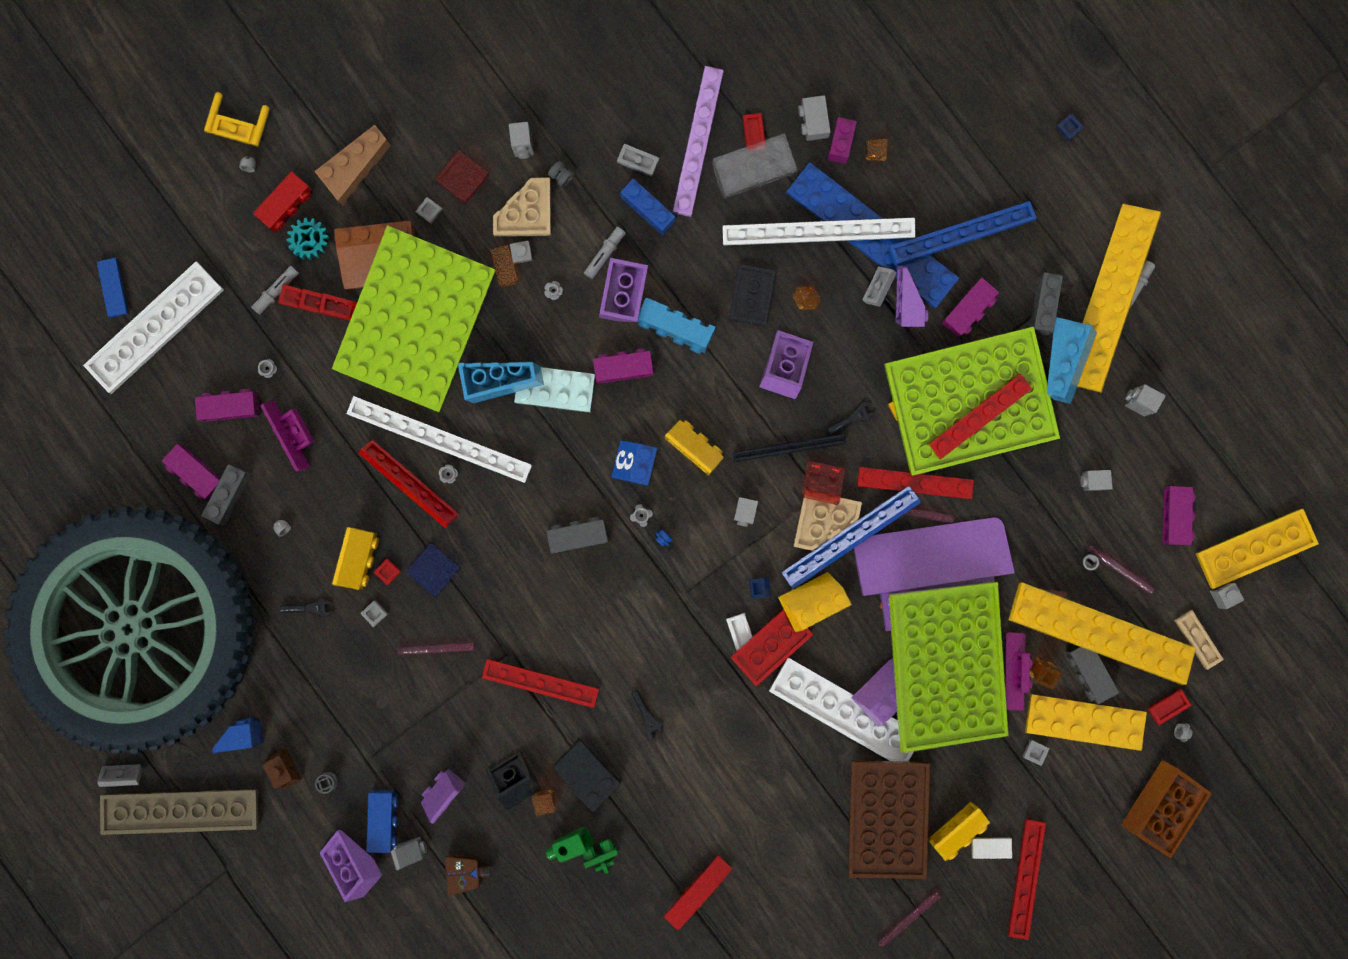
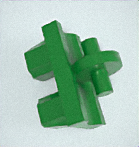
M609 838L599 843L603 852L596 854L592 845L583 854L585 869L601 863L595 866L596 872L603 869L605 874L610 873L608 867L614 865L613 859L606 860L617 856L619 850L617 846L614 847Z

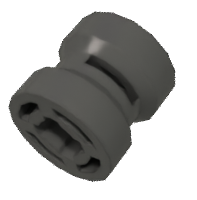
M558 161L549 170L548 175L552 179H556L557 183L563 188L572 180L574 172L570 169L567 170L565 164L562 161Z
M325 772L320 775L315 781L317 791L327 794L334 790L339 782L337 775L333 772Z

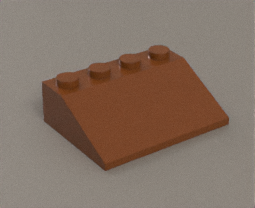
M411 221L334 229L344 290L364 287L387 225L416 237L413 223Z
M1162 760L1121 826L1167 857L1172 858L1212 793L1178 768Z

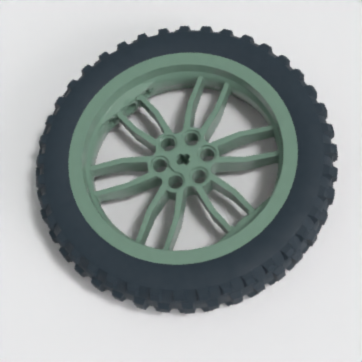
M119 507L118 511L115 512L112 509L101 510L100 515L97 516L94 514L82 516L81 522H71L66 525L65 531L56 532L51 535L49 543L41 544L37 548V555L34 558H29L25 563V572L18 574L15 580L17 588L9 596L11 607L5 612L8 627L4 629L5 641L8 642V646L5 647V655L9 656V660L12 662V665L9 666L10 673L13 674L14 679L18 680L15 684L18 691L27 696L25 699L27 705L34 712L38 711L36 716L40 720H44L48 725H51L50 728L60 735L66 736L67 739L92 747V749L111 751L113 753H121L123 751L139 753L147 749L150 751L160 749L161 745L165 743L168 746L180 742V737L192 736L196 733V728L207 726L212 722L214 714L222 712L225 708V701L235 696L237 692L235 686L242 682L245 676L243 672L244 667H247L251 661L252 655L249 654V650L254 647V636L251 634L255 630V617L251 616L254 606L252 599L247 596L250 593L247 581L241 579L244 576L237 563H232L234 559L230 555L231 553L227 548H222L223 545L213 535H209L200 525L187 521L186 518L180 515L172 516L168 511L159 509L151 511L148 507H139L138 510H133L132 507ZM124 555L130 557L125 576L123 605L111 590L93 575L88 568L112 556ZM141 560L150 561L152 567L147 585L140 599L136 600L138 562ZM161 564L174 566L189 580L195 592L171 600L150 611L149 604L158 584ZM80 575H83L99 591L109 608L103 610L92 604L72 587ZM67 594L82 608L104 621L103 628L76 632L59 638L60 615ZM199 597L203 609L202 615L180 622L163 624L161 617L163 613L180 603ZM134 605H136L138 608V613L136 615H134L132 612V608ZM116 611L119 613L118 621L114 619V613ZM148 618H150L153 623L151 628H149L146 623ZM204 620V643L196 666L179 650L159 639L157 636L158 631L186 626ZM111 631L115 633L114 640L110 638L109 634ZM99 635L101 644L83 655L65 661L61 650V643L83 636ZM144 637L148 639L147 647L142 643ZM125 644H128L130 647L128 653L124 651ZM111 647L113 653L103 676L100 695L90 693L76 680L68 665L91 658ZM155 648L171 655L190 671L191 674L182 684L162 666L153 652ZM139 653L152 670L168 683L174 691L146 704L132 701L137 681ZM122 659H125L126 683L123 698L112 697L110 690L115 673Z

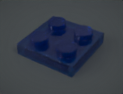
M430 543L406 573L434 597H437L461 567L434 544Z

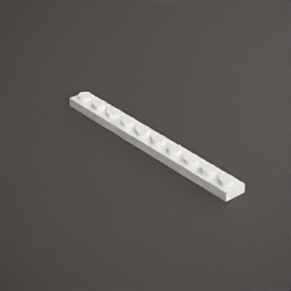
M915 218L723 226V245L915 238Z
M354 396L346 413L523 483H526L532 468L531 464Z

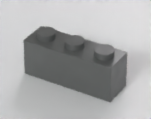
M1044 272L1038 277L1030 327H1034L1036 334L1048 336L1054 331L1063 279L1061 275Z
M228 464L201 516L218 525H226L252 474L237 466Z
M599 517L589 518L588 523L581 524V521L570 522V526L563 528L562 524L550 526L551 530L546 531L551 554L608 543L605 522L600 520Z
M1077 645L1065 651L1068 655L1066 657L1067 662L1071 667L1075 668L1077 672L1075 674L1081 685L1084 684L1087 690L1085 694L1091 702L1100 704L1119 693L1096 652Z

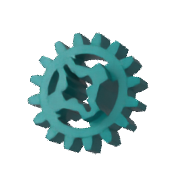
M304 218L303 223L297 220L298 225H291L293 231L287 232L291 236V238L286 239L288 243H291L289 249L294 250L293 254L296 256L300 254V258L303 260L306 256L309 260H312L313 255L320 258L318 253H325L323 247H329L325 240H329L330 237L324 235L328 232L327 229L322 228L323 224L321 222L316 224V220L313 218L310 222L307 218ZM306 237L311 238V240L308 242Z

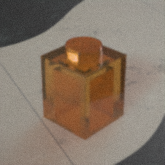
M1037 657L1032 669H1030V676L1036 683L1052 690L1062 675V672L1053 663Z
M553 789L533 794L532 801L536 816L556 811L557 807Z

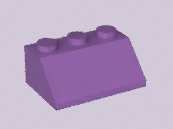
M610 258L599 318L622 322L638 321L648 265Z
M892 658L851 697L877 726L884 725L897 712L894 660Z

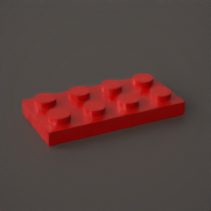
M783 608L732 654L730 658L755 686H758L813 634L808 628L795 632Z

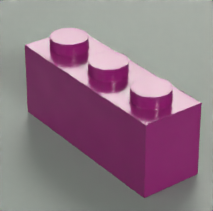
M981 278L941 324L958 338L962 335L966 336L973 329L971 324L975 320L979 322L985 315L983 310L987 306L991 308L998 300L996 296L999 292Z
M637 349L635 353L627 354V351L617 352L616 356L608 357V354L597 355L596 359H593L597 384L653 376L651 354L646 349Z
M251 389L239 390L240 393L233 394L232 391H222L220 395L202 393L201 397H195L197 420L208 422L260 416L258 394L251 392Z
M176 444L162 460L166 465L165 469L173 475L176 473L180 477L179 481L186 487L191 486L195 490L193 493L198 498L210 500L221 478L184 445Z
M1164 487L1162 544L1192 545L1195 537L1194 530H1192V522L1195 520V512L1193 511L1195 492H1193V487Z

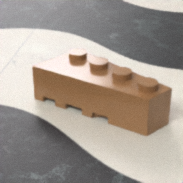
M374 125L314 172L338 202L344 206L349 196L356 191L363 178L367 177L371 168L378 163L391 145L376 125Z

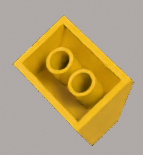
M679 420L665 435V439L709 476L723 460V451L716 445L710 446L707 443L708 439L703 434L699 433L697 435L693 431L694 427L689 422Z
M347 527L333 585L363 590L367 586L369 581L368 569L372 567L374 557H372L373 550L377 548L379 543L377 533Z
M828 572L778 597L795 632L802 631L851 605L844 588Z
M970 802L930 836L928 841L945 861L951 860L957 856L960 848L963 846L967 847L972 843L974 836L985 832L990 822L982 811Z

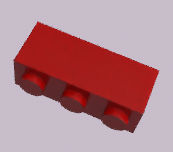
M291 171L253 214L275 233L284 227L285 221L290 216L297 213L298 207L302 202L309 200L313 190Z

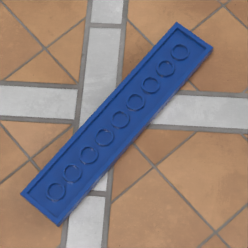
M810 162L786 191V194L822 222L883 219ZM910 239L849 240L848 242L880 267L892 269L897 273V265H894L888 248ZM930 255L899 264L908 269L921 299L934 309L959 279V277Z

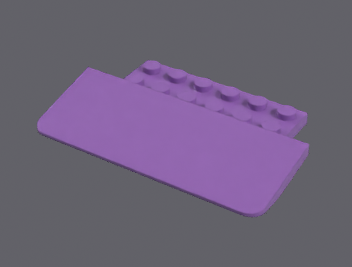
M998 518L872 535L854 548L862 596L880 594L885 631H891L890 594L995 582L994 576L1015 573L1004 524Z

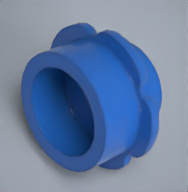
M663 529L658 533L656 532L657 537L655 539L662 546L665 544L670 546L669 543L673 539Z

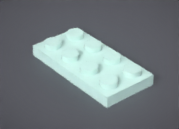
M541 367L544 385L515 393V403L591 412L595 374Z

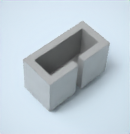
M825 95L802 98L801 105H798L799 116L803 117L804 123L801 124L802 135L806 136V141L829 138L830 126Z
M528 122L509 124L511 147L515 157L526 159L530 155H534L532 134Z
M1144 384L1128 391L1125 396L1127 401L1124 406L1142 416H1147L1158 411L1165 395Z

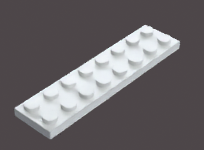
M195 262L83 366L108 393L112 394L223 292L224 289L198 262Z
M786 659L769 692L889 761H909L914 751L905 753L900 751L898 720L891 717L884 725L877 726L851 699L853 694L792 659Z

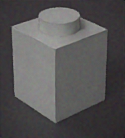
M1111 470L1083 472L1080 482L1081 486L1084 487V491L1112 489Z
M738 498L734 521H737V525L748 527V524H753L758 501Z
M1226 583L1210 591L1220 609H1228L1244 601L1236 583Z

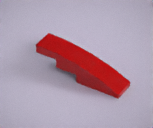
M284 284L281 287L278 304L348 321L351 320L357 302L306 289H298Z
M719 855L716 856L694 882L685 889L663 917L676 930H679L720 885L732 868Z

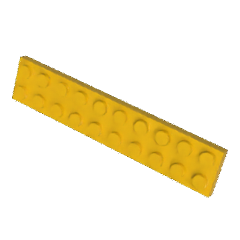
M1122 204L1083 324L1091 325L1097 334L1077 387L1102 393L1161 216L1160 211Z
M1019 583L1009 616L1010 621L1181 685H1187L1196 648L1028 584Z

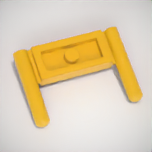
M216 92L204 131L259 146L270 108L267 105L262 106L257 125L255 126L254 124L218 115L223 95L220 92Z

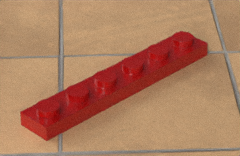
M1018 374L928 443L929 447L938 459H942L1031 391V386L1022 374Z
M371 440L360 449L359 454L444 528L457 518L459 514L374 440Z
M859 467L857 479L858 487L902 491L909 486L914 493L972 499L974 480L925 474L911 476V473L864 467Z
M491 659L486 660L482 675L483 679L591 708L595 706L599 688Z
M1025 819L1007 934L1009 937L1029 940L1046 823L1043 821Z

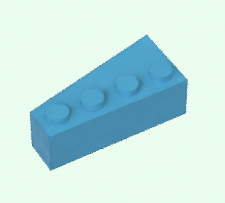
M645 298L638 315L637 322H639V326L645 329L650 327L656 330V334L664 338L669 336L673 338V342L681 346L686 344L695 353L706 352L715 333V326L709 324L707 328L701 320L696 318L689 320L684 313L676 310L670 312L668 306Z
M1056 317L1047 394L1052 399L1071 404L1097 334L1091 325Z
M533 362L458 363L464 399L471 403L544 385L541 366Z

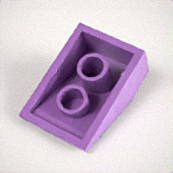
M897 265L896 323L901 327H925V322L928 321V310H925V305L908 269L902 265Z
M777 330L763 372L760 388L796 399L803 384L813 342Z
M449 769L445 773L441 771L434 779L437 783L433 788L429 786L422 794L424 799L421 801V804L432 824L440 817L466 784Z
M337 830L320 852L345 902L364 897L382 876L374 859L342 830Z

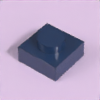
M1072 113L1056 126V129L1067 141L1084 128Z
M769 578L749 580L751 599L771 597Z

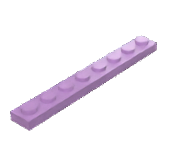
M707 66L704 69L673 213L692 216L723 76V70Z

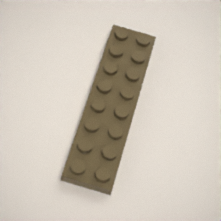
M258 789L100 795V835L255 830L259 828Z

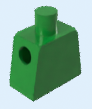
M585 825L557 838L552 847L546 849V856L549 860L557 858L561 863L586 853L594 844V841Z

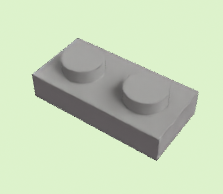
M626 144L623 145L617 159V163L651 177L659 162L658 157Z
M879 266L862 300L867 304L880 307L897 273L892 269Z
M141 764L102 766L97 783L99 787L138 785L143 768Z

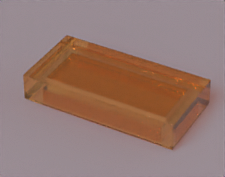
M505 245L491 249L490 253L500 287L518 283L509 246Z

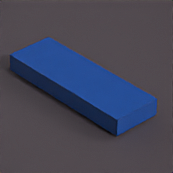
M112 258L98 261L97 267L107 316L113 318L129 314L118 259Z

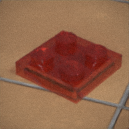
M458 150L435 180L466 204L489 174Z
M808 460L801 497L839 505L845 468Z

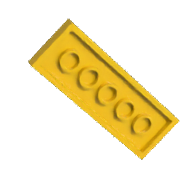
M1299 509L1195 554L1210 588L1214 589L1316 546L1319 543L1304 509Z
M1030 694L1025 732L1142 751L1147 712Z

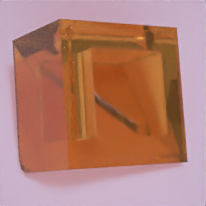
M888 139L867 140L866 160L885 161L887 158Z
M814 286L797 287L793 294V299L799 310H814L821 301Z

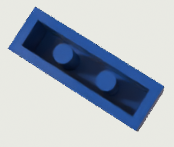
M634 179L620 192L621 198L662 236L675 223L676 217Z
M372 790L368 793L367 853H391V850L397 845V835H394V827L396 828L398 824V816H395V808L398 807V796H395V791Z

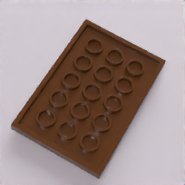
M851 760L849 878L927 879L929 762Z

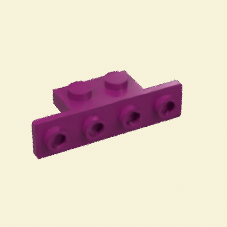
M275 401L262 403L261 408L264 415L272 426L273 432L279 439L295 471L308 469L310 465L302 450L312 444L314 440L297 408L291 409L282 415Z
M1006 632L1005 694L1007 710H1024V693H1029V688H1032L1030 669H1032L1033 660L1030 657V653L1025 652V633Z

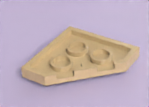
M530 178L525 183L526 185L519 192H516L500 211L498 210L493 215L494 236H551L550 178Z
M805 490L793 547L813 551L858 521L862 502Z

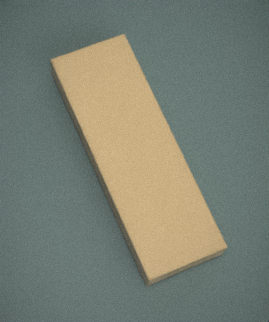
M1193 610L1174 620L1190 646L1196 648L1195 654L1206 670L1224 660Z

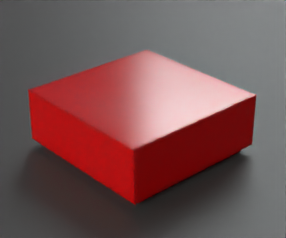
M388 558L374 571L386 585H389L402 572Z

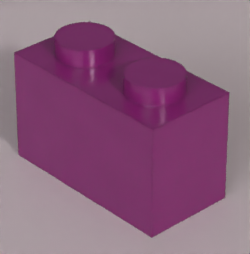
M838 117L827 160L846 164L857 121Z

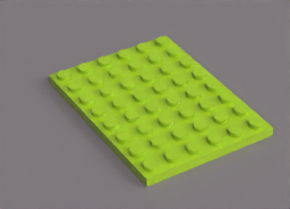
M387 225L332 369L440 412L496 270Z
M1034 327L884 364L911 476L1060 439L1051 398L1047 394L1048 385ZM1018 374H1022L1032 390L945 457L938 459L928 443Z
M998 582L890 594L889 605L900 751L905 753L1008 736Z

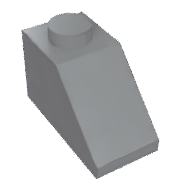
M421 837L398 843L391 850L396 870L422 860L426 856L425 853H427L426 844L424 841H421Z

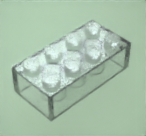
M785 133L713 158L711 162L724 198L795 174L797 171Z

